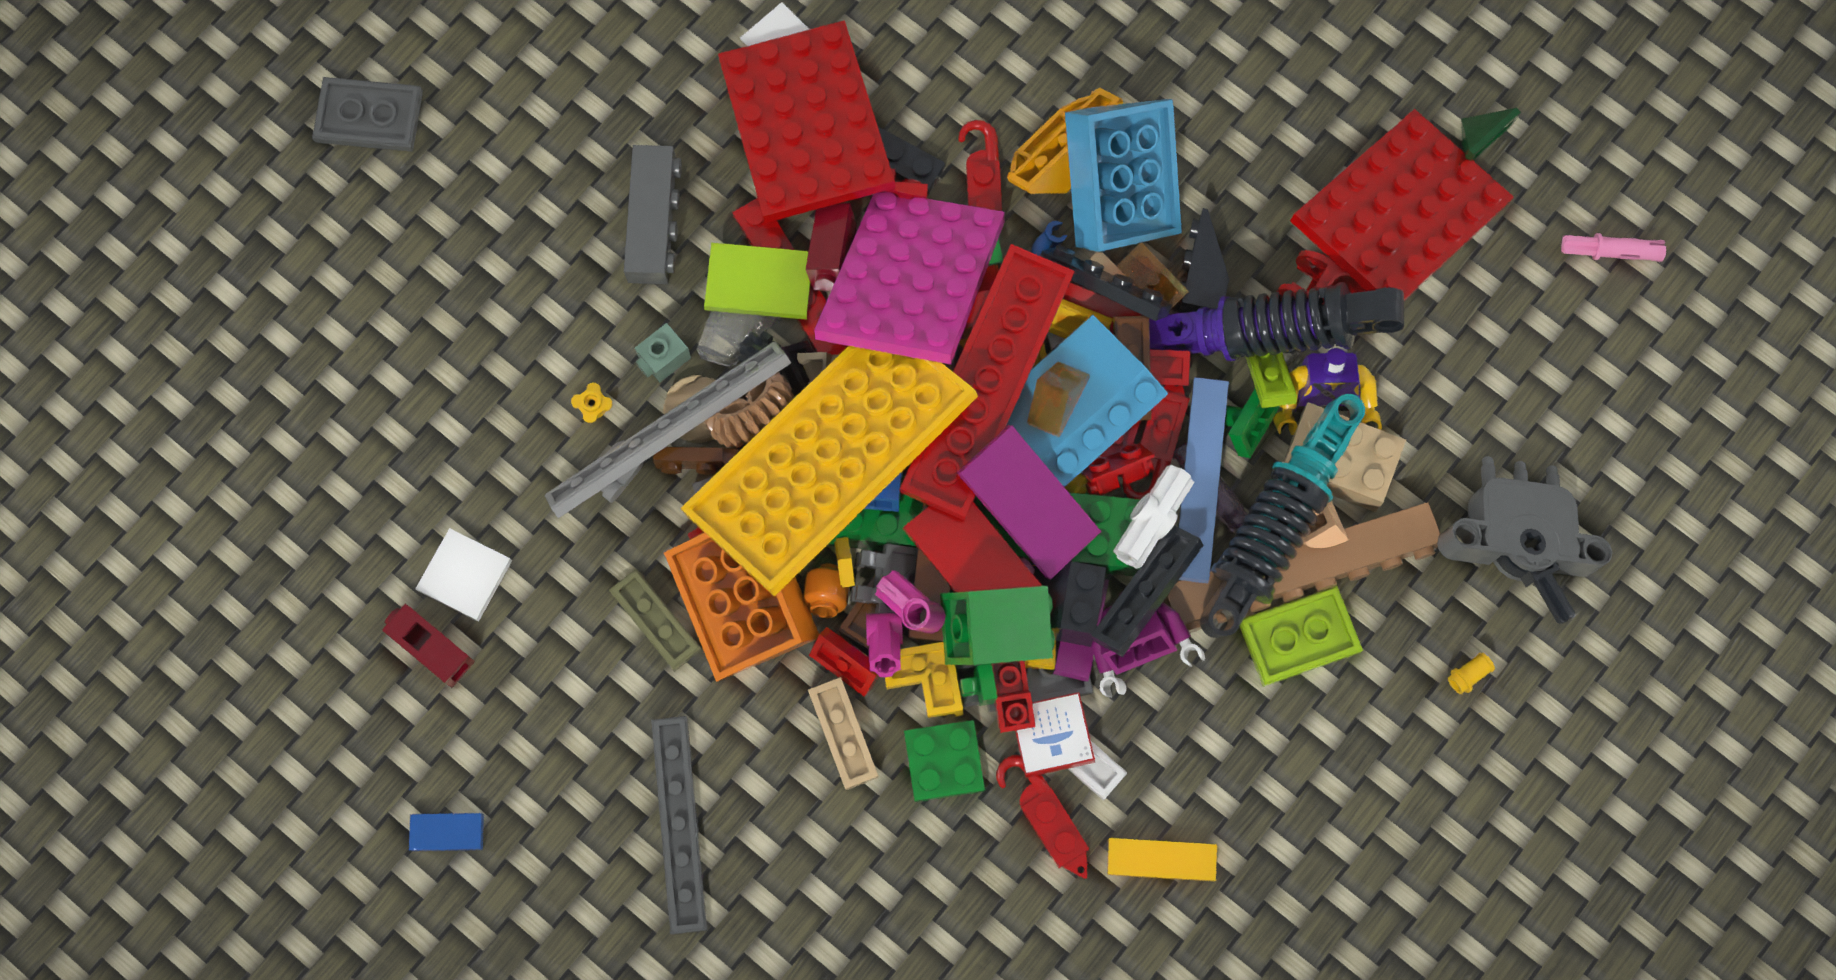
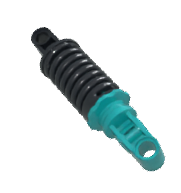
M1345 394L1329 402L1318 421L1307 434L1303 446H1295L1292 450V458L1289 463H1274L1273 471L1271 472L1272 479L1265 482L1263 486L1264 491L1260 492L1256 497V503L1252 504L1249 514L1242 521L1243 525L1238 527L1235 532L1236 537L1231 539L1229 548L1225 549L1219 561L1211 568L1212 573L1222 582L1200 618V626L1209 637L1220 638L1235 633L1254 601L1263 604H1270L1272 602L1273 594L1275 593L1273 585L1274 583L1281 582L1283 579V574L1280 571H1287L1289 569V560L1294 559L1297 555L1295 548L1302 547L1304 544L1302 537L1308 536L1311 532L1309 525L1312 526L1317 522L1315 513L1323 512L1327 503H1330L1333 499V492L1327 487V484L1338 473L1335 464L1347 449L1353 433L1365 414L1364 403L1358 396ZM1340 404L1345 405L1349 409V421L1340 417L1338 413ZM1217 611L1222 612L1227 619V625L1223 631L1216 628L1213 623V617Z

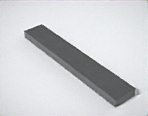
M680 716L651 720L670 934L708 931L688 717Z

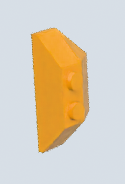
M1098 88L1092 91L1091 95L1079 98L1060 108L1014 153L1011 169L1007 176L1009 182L1030 194L1067 193L1071 189L1065 112L1123 104L1122 99L1102 88Z

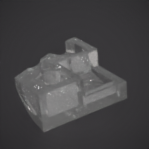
M711 311L697 347L700 359L733 368L739 362L737 358L741 355L739 343L749 336V332L760 336L762 331L766 332L773 324H779L783 317Z

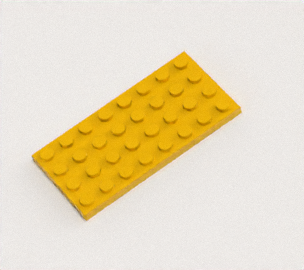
M848 346L680 509L775 597L947 428L978 395L973 387L940 362Z

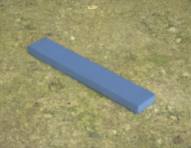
M1196 377L1193 380L1184 470L1191 475L1194 484L1180 505L1178 528L1199 537L1204 546L1179 579L1182 581L1208 584L1210 578L1229 381Z

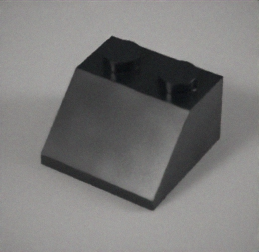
M1070 561L1053 578L1047 579L1037 566H1033V575L1042 586H1048V594L1052 599L1050 626L1055 640L1091 647L1093 642L1091 634L1096 629L1106 568Z

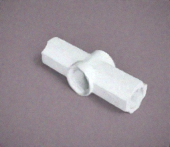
M1173 465L1166 466L1151 492L1146 494L1134 507L1130 515L1132 522L1113 550L1120 561L1136 569L1142 567L1157 541L1162 539L1172 529L1178 518L1176 511L1194 484L1191 475L1185 470Z

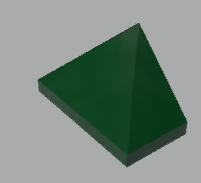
M1511 108L1461 119L1462 151L1465 153V158L1474 161L1513 126L1521 111L1517 108Z

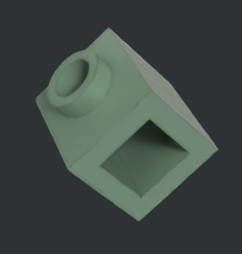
M667 323L635 347L639 358L635 363L647 378L653 375L659 383L691 359L688 347Z

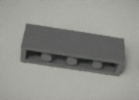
M633 145L624 274L628 283L668 284L669 273L675 272V253H670L671 241H677V221L672 220L673 210L679 209L680 195L679 190H675V178H681L682 163L681 158H676L673 146Z

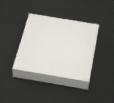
M449 528L418 583L416 590L479 622L512 560Z

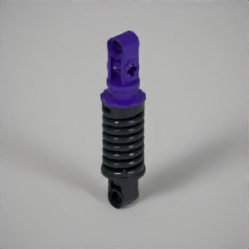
M1338 282L1337 285L1323 288L1313 287L1309 293L1306 289H1299L1296 295L1292 290L1285 291L1283 296L1280 292H1273L1270 298L1266 293L1258 295L1257 300L1253 295H1248L1245 299L1244 297L1224 296L1220 298L1217 309L1202 307L1197 312L1175 313L1157 321L1149 318L1150 349L1190 351V354L1202 352L1204 356L1213 355L1214 351H1222L1227 361H1235L1245 356L1248 358L1254 357L1255 354L1265 356L1268 353L1272 355L1280 354L1281 352L1292 353L1294 350L1303 352L1310 349L1313 351L1320 349L1321 346L1325 349H1330L1335 344L1344 349H1350L1353 347L1355 335L1394 333L1404 328V292L1397 288L1387 287L1374 291L1350 293L1346 282Z

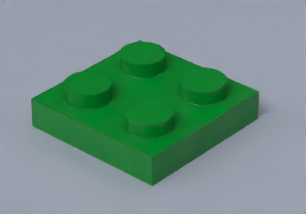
M974 720L904 731L914 802L985 792Z

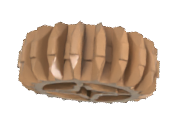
M777 372L705 420V426L720 445L724 444L727 448L734 445L737 448L741 447L744 443L750 442L793 400L792 388L784 376Z

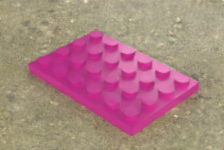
M890 192L873 194L814 329L815 339L951 364L1004 225L1005 212L932 199H904L896 197Z

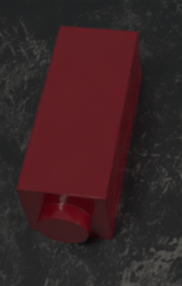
M850 203L835 204L816 209L805 269L813 290H832L854 240L857 223Z
M406 603L401 609L399 607L394 609L385 620L386 626L382 631L451 688L456 685L475 663L471 657Z

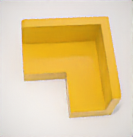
M943 642L900 649L901 670L896 671L892 677H885L886 688L893 689L922 683L928 718L955 714L956 717L963 716L955 665H945Z

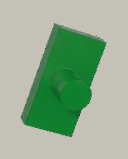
M1256 388L1244 408L1226 405L1225 425L1232 427L1228 434L1238 456L1251 458L1280 408L1279 406L1262 408Z

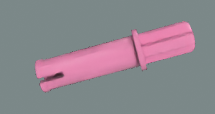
M1596 233L1594 237L1563 236L1561 251L1565 254L1591 255L1593 260L1607 257L1662 262L1665 258L1666 246H1664V240L1602 237L1601 233Z

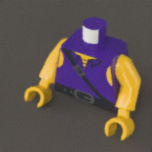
M1331 348L1327 353H1311L1306 355L1302 364L1290 372L1297 394L1296 404L1279 406L1282 408V411L1278 412L1274 417V424L1279 434H1281V427L1285 423H1289V431L1291 435H1294L1298 425L1292 415L1293 409L1295 412H1303L1308 402L1325 408L1329 402L1345 394H1353L1358 396L1365 406V414L1361 423L1366 424L1374 421L1377 424V429H1382L1380 415L1375 410V407L1378 406L1375 377L1364 365L1357 364L1356 354L1345 353L1340 348ZM1340 404L1338 407V411H1349L1345 405Z

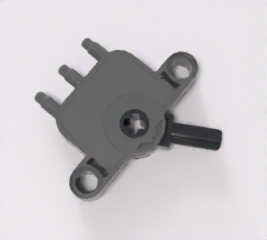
M1490 456L1484 457L1481 467L1482 487L1469 499L1468 518L1457 520L1440 534L1437 541L1438 549L1443 556L1451 560L1486 565L1494 562L1498 570L1508 578L1522 581L1525 587L1534 584L1556 622L1564 624L1576 615L1553 574L1588 577L1610 562L1613 553L1612 548L1603 537L1579 533L1576 500L1568 490L1560 487V477L1556 466L1550 465L1546 468V484L1528 481L1526 464L1523 461L1515 462L1514 479L1496 478L1493 458Z

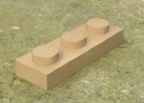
M841 677L808 689L845 790L879 778Z

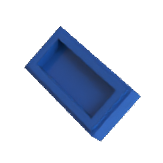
M410 814L409 851L483 850L484 814Z

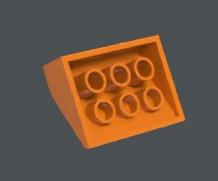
M706 533L664 552L716 682L797 649L818 638V630L809 608L803 600V594L796 577L774 597Z

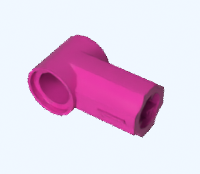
M893 570L890 574L883 576L876 586L877 591L875 595L901 617L903 624L907 628L925 633H935L942 628L945 622V612L940 604L929 600L897 571ZM925 608L927 612L926 618L921 623L920 614Z
M896 613L866 614L867 646H870V671L877 673L879 677H892L896 671L901 670L900 645H903L902 619Z

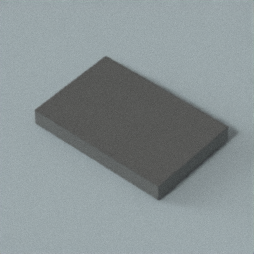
M323 77L312 139L315 143L413 152L423 90L421 86Z

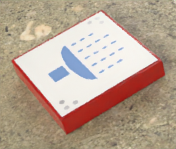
M1079 692L1032 702L1036 727L1015 730L1026 778L1095 763Z

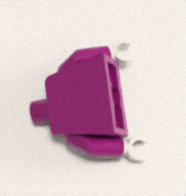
M1162 602L1123 657L1097 644L1093 640L1092 649L1099 673H1103L1104 676L1100 683V691L1103 695L1112 698L1110 687L1113 682H1115L1118 694L1124 695L1126 692L1125 682L1120 678H1116L1114 672L1118 675L1177 651L1176 644L1178 643L1182 647L1180 652L1181 659L1188 666L1192 667L1188 661V654L1193 650H1197L1199 657L1203 661L1205 660L1203 650L1197 645L1192 644L1189 640L1191 634L1176 610ZM1111 607L1106 608V609L1102 612V619L1104 618V616L1107 614V612L1110 610Z

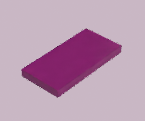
M1008 425L957 472L1047 579L1053 578L1101 532L1012 425Z

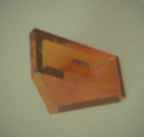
M1061 362L1055 363L1037 379L1027 420L1028 425L1060 438L1090 375Z

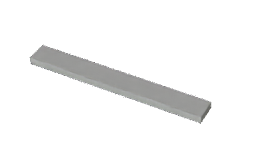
M776 342L771 343L546 493L545 497L557 518H560L791 364L787 355Z

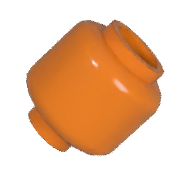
M829 563L822 564L820 567L810 570L806 576L803 600L808 606L810 613L817 617H835L838 613L845 610L848 604L850 587L843 588L840 585L838 566Z

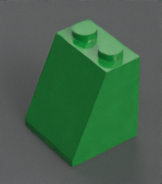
M1048 586L940 593V603L945 612V622L942 626L945 665H980L1053 658L1052 650L1055 646V636L1050 626L1052 599L1048 594Z

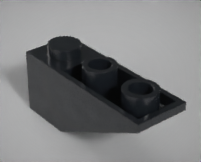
M1203 208L1200 219L1193 218L1189 238L1195 239L1193 250L1186 249L1182 269L1188 270L1186 282L1179 280L1175 300L1181 301L1179 313L1197 312L1202 307L1217 309L1220 298L1226 296L1229 283L1228 273L1209 211Z

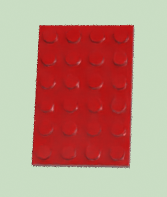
M845 20L718 54L765 223L896 188Z
M1414 109L1295 212L1290 222L1345 272H1348L1350 277L1366 291L1387 287L1397 288L1404 292L1405 301L1511 202L1514 196L1473 160H1467L1465 153Z

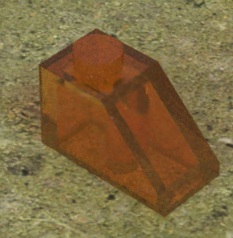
M1142 242L1117 265L1127 277L1134 281L1133 284L1143 290L1149 288L1164 295V300L1173 304L1172 307L1189 292Z

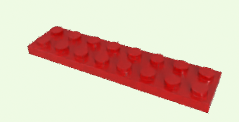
M1010 245L953 370L957 376L975 389L978 397L912 461L900 487V493L965 520L976 495L957 472L1006 428L1075 271L1018 246Z

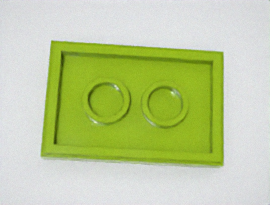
M711 242L704 309L707 311L807 320L810 280L805 269L809 251Z
M1337 586L1244 618L1239 625L1263 687L1348 658L1363 651Z

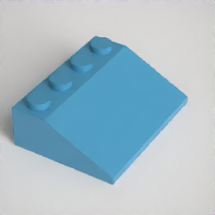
M1173 99L1099 106L1065 112L1076 247L1100 252L1181 234Z
M1091 315L1032 368L1007 426L1012 425L1065 487L1167 396L1168 393L1149 370L1094 315Z

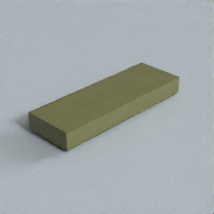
M637 569L633 570L609 589L610 593L674 672L702 650Z

